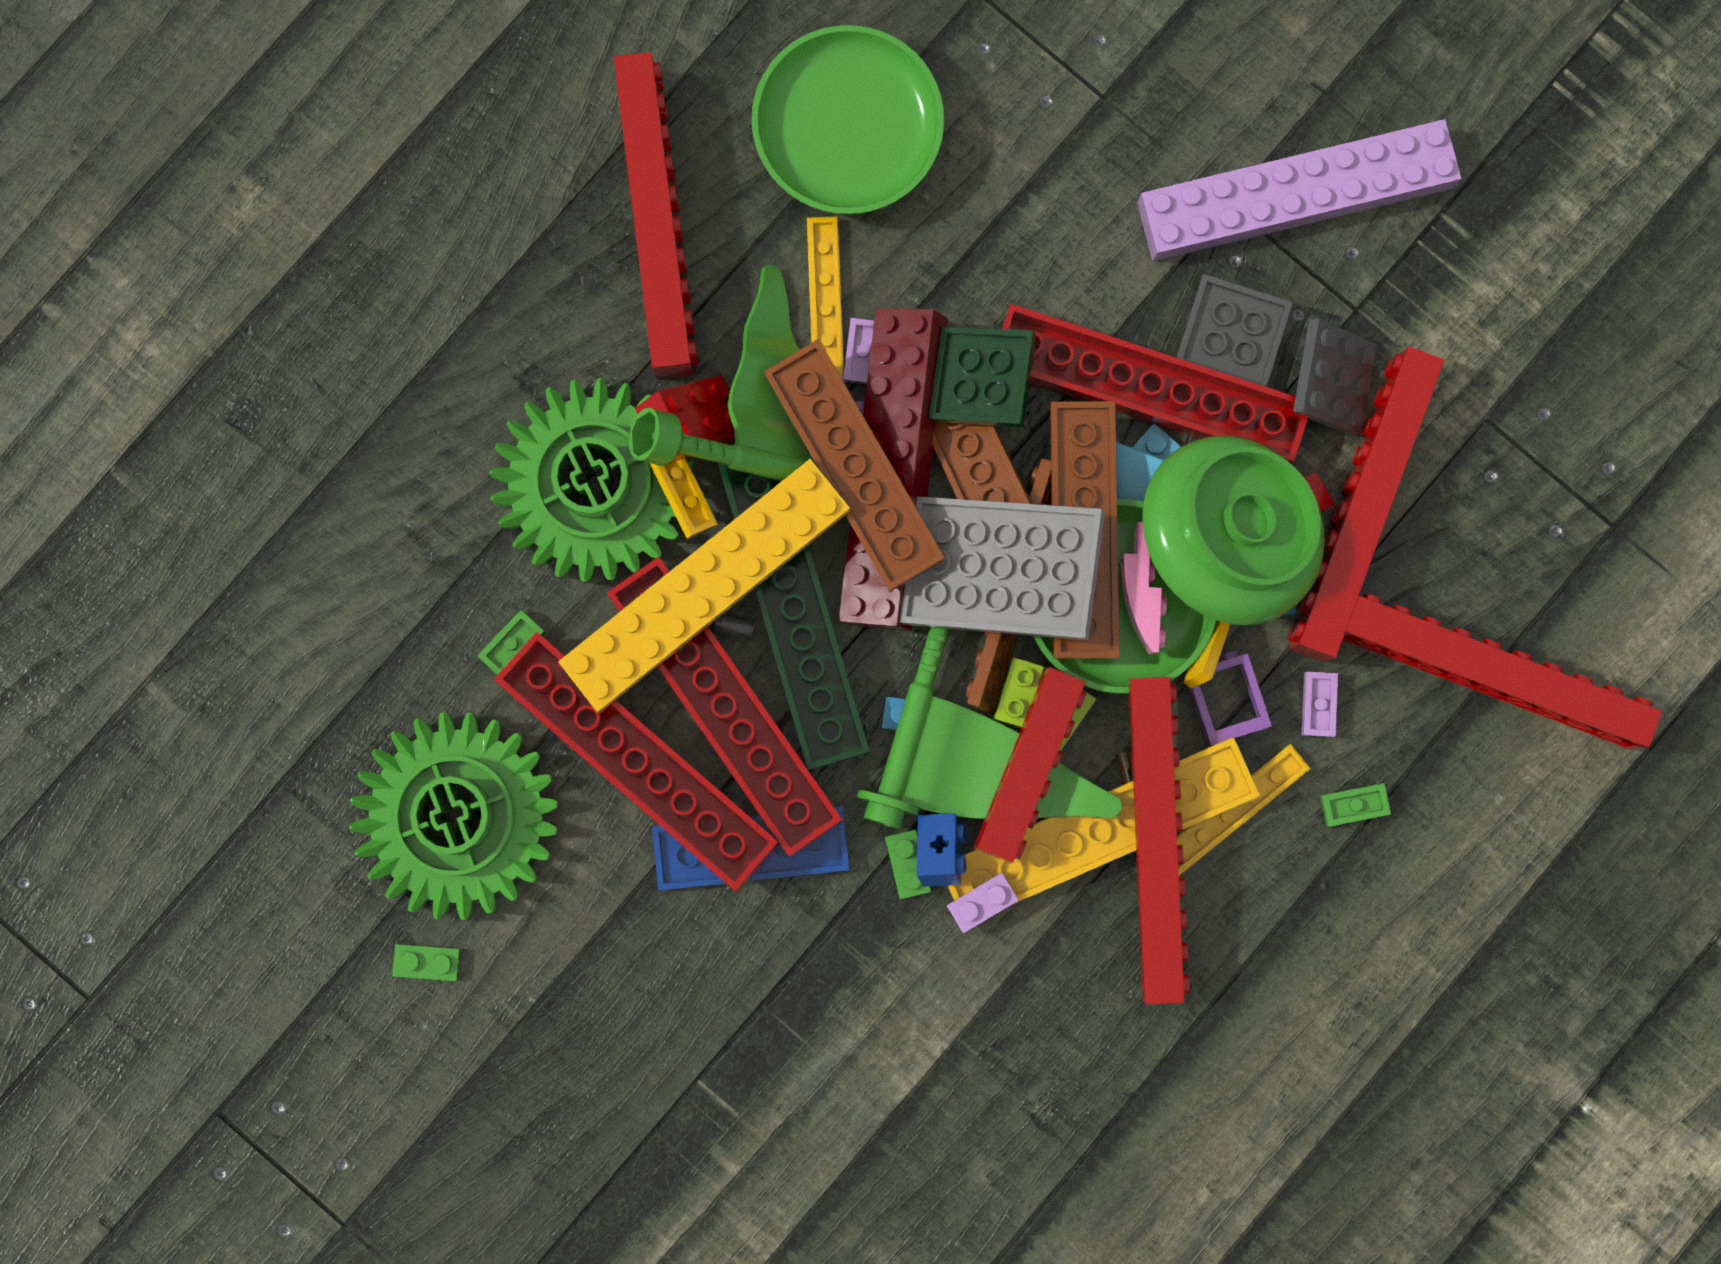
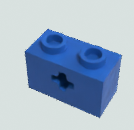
M956 813L918 815L917 877L923 887L961 885V874H965L967 868L965 854H962V843L967 841L966 825L961 823Z

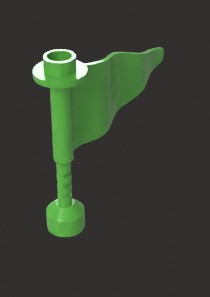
M767 265L762 268L758 293L745 324L742 357L731 386L728 401L729 415L735 430V444L731 446L684 434L676 415L652 408H645L635 417L629 433V449L634 459L664 466L681 453L726 464L733 470L778 481H783L809 459L816 465L764 374L765 370L800 350L791 332L788 298L783 276L779 268L774 265Z
M930 627L915 680L908 689L878 794L858 790L856 798L868 802L864 819L901 829L905 813L918 816L920 809L938 814L956 813L961 818L985 819L1019 733L979 713L933 696V684L950 628ZM1059 762L1056 769L1051 767L1047 780L1051 781L1049 790L1044 799L1039 797L1035 810L1039 811L1037 818H1116L1120 814L1122 804L1121 799L1087 781Z

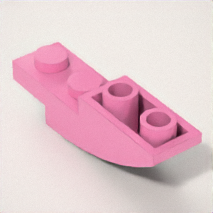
M1138 522L1134 528V553L1123 554L1120 557L1122 590L1128 615L1141 644L1149 655H1156L1159 653V647L1164 648L1165 628H1160L1161 615H1166L1167 597L1161 596L1162 588L1149 587V583H1154L1155 566L1153 563H1150V554L1144 537L1143 522Z

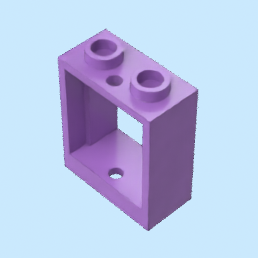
M1236 650L1221 655V662L1217 664L1215 672L1240 665L1257 718L1215 731L1200 685L1192 689L1187 686L1207 747L1231 737L1237 738L1272 726L1248 653L1239 656Z

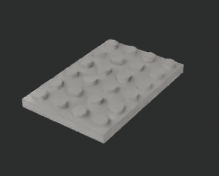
M917 497L916 508L946 560L905 584L900 623L915 626L1089 640L1105 511L1103 509Z

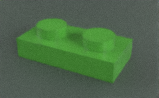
M520 610L479 653L478 657L498 675L536 632L542 636L545 631Z
M1385 783L1320 796L1326 827L1391 815Z
M916 830L885 837L899 899L931 892L930 886L923 887L917 877Z
M395 944L392 977L458 981L461 949Z

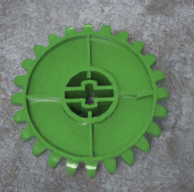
M598 378L594 386L593 397H586L579 381L574 379L570 383V401L564 402L560 395L552 387L546 389V397L550 410L544 413L532 402L527 401L524 403V408L532 424L526 427L518 422L509 420L506 425L513 436L519 441L517 446L498 443L495 446V450L504 459L511 462L510 467L490 469V476L500 483L508 484L509 489L493 494L491 501L498 506L512 507L513 512L505 515L498 521L499 525L506 530L520 527L524 530L517 536L512 545L521 551L536 544L538 549L533 556L532 563L536 567H542L552 558L557 559L555 575L561 579L571 572L573 566L579 567V575L583 583L591 582L596 568H602L609 582L617 580L618 565L625 563L632 573H636L641 569L639 556L644 552L650 558H662L661 549L656 542L661 537L674 542L679 539V533L670 524L673 518H677L650 463L636 460L630 453L629 433L631 424L638 415L635 407L631 405L632 390L630 385L627 383L622 384L615 399L609 398L606 382L603 378ZM650 394L646 395V396L638 403V405L641 404V403H642L643 401H645L646 399H648L651 395H650ZM592 453L605 454L615 460L609 463L616 476L621 474V480L614 496H612L609 490L614 487L612 474L601 459L595 461ZM581 456H587L591 467L598 476L597 479L607 498V501L599 505L594 492L587 483L588 480L578 461ZM692 457L686 458L690 469H693L695 466L694 459ZM571 464L575 468V471L570 472L571 482L583 499H590L592 507L577 505L569 500L576 496L569 483L564 485L565 476Z
M441 712L439 715L438 732H433L426 721L417 718L414 720L416 740L412 741L403 733L393 731L391 738L399 752L395 755L379 749H374L371 752L383 770L381 774L366 771L359 772L357 777L364 784L373 788L372 795L354 796L350 799V803L360 809L369 811V818L351 823L349 829L352 832L371 835L372 840L360 846L355 851L357 857H379L380 862L371 869L367 877L370 880L382 879L389 875L394 878L385 895L388 899L397 898L407 890H410L412 895L409 900L408 911L412 913L419 911L430 899L433 900V917L440 920L449 911L451 903H456L460 919L466 920L472 915L475 900H479L485 912L491 914L497 909L495 893L501 891L510 901H515L519 898L518 887L514 882L515 879L520 877L530 883H534L538 879L536 871L529 863L532 858L549 860L551 857V852L539 842L541 837H550L558 834V827L552 823L545 822L544 814L558 809L559 802L549 798H542L541 791L553 783V778L548 774L534 776L532 770L541 760V755L538 752L529 753L522 758L518 755L524 740L521 734L515 733L503 743L500 741L502 734L501 722L492 720L484 734L479 733L477 716L473 713H467L463 720L462 729L456 730L455 722L451 715L447 712ZM457 785H463L473 792L478 801L471 803L468 800H463ZM444 788L452 808L463 809V816L456 819L465 840L464 844L461 841L455 823H446L444 821V816L451 813L442 791ZM432 800L435 809L430 811L429 822L427 821L426 814L429 803ZM476 810H481L480 825L475 833L471 822L477 820ZM434 828L437 831H444L449 846H445L436 840L430 829Z

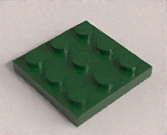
M942 326L929 419L932 422L1024 427L1036 333L1033 330Z

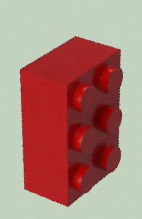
M722 375L657 391L635 407L637 414L645 408H652L676 415L684 434L727 445L735 441V430L728 409L730 390ZM679 453L669 463L690 458L693 456Z

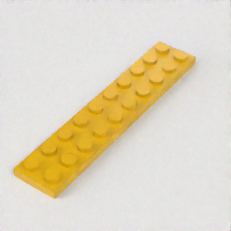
M809 459L558 661L593 708L598 713L602 712L851 511L850 507L812 460Z
M1234 737L1179 760V767H1174V780H1180L1181 799L1175 800L1176 813L1181 812L1182 830L1260 796ZM1133 781L1108 791L1121 799L1122 808L1116 818L1055 817L1035 823L1032 829L1027 827L1023 840L1027 841L1025 850L1021 858H1015L1013 863H1008L977 849L965 854L967 868L966 873L961 874V885H947L954 901L1000 873H1003L1018 900L1021 901L1136 851Z

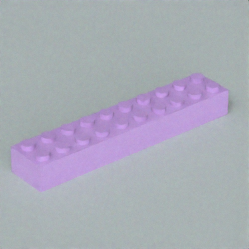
M1444 119L1143 192L1137 204L1152 262L1453 189L1462 178L1447 123Z

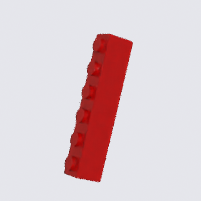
M1051 667L1044 670L974 844V849L1008 863H1013L1015 858L1020 859L1027 844L1023 837L1027 827L1032 829L1037 820L1039 811L1035 810L1039 797L1044 799L1049 790L1051 781L1047 780L1051 767L1056 769L1063 754V751L1059 750L1063 738L1068 739L1073 730L1075 721L1071 720L1075 708H1081L1087 691L1082 690L1085 681Z

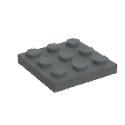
M1203 274L1176 358L1267 387L1293 302Z
M1320 318L1309 319L1293 412L1350 436H1361L1377 344Z

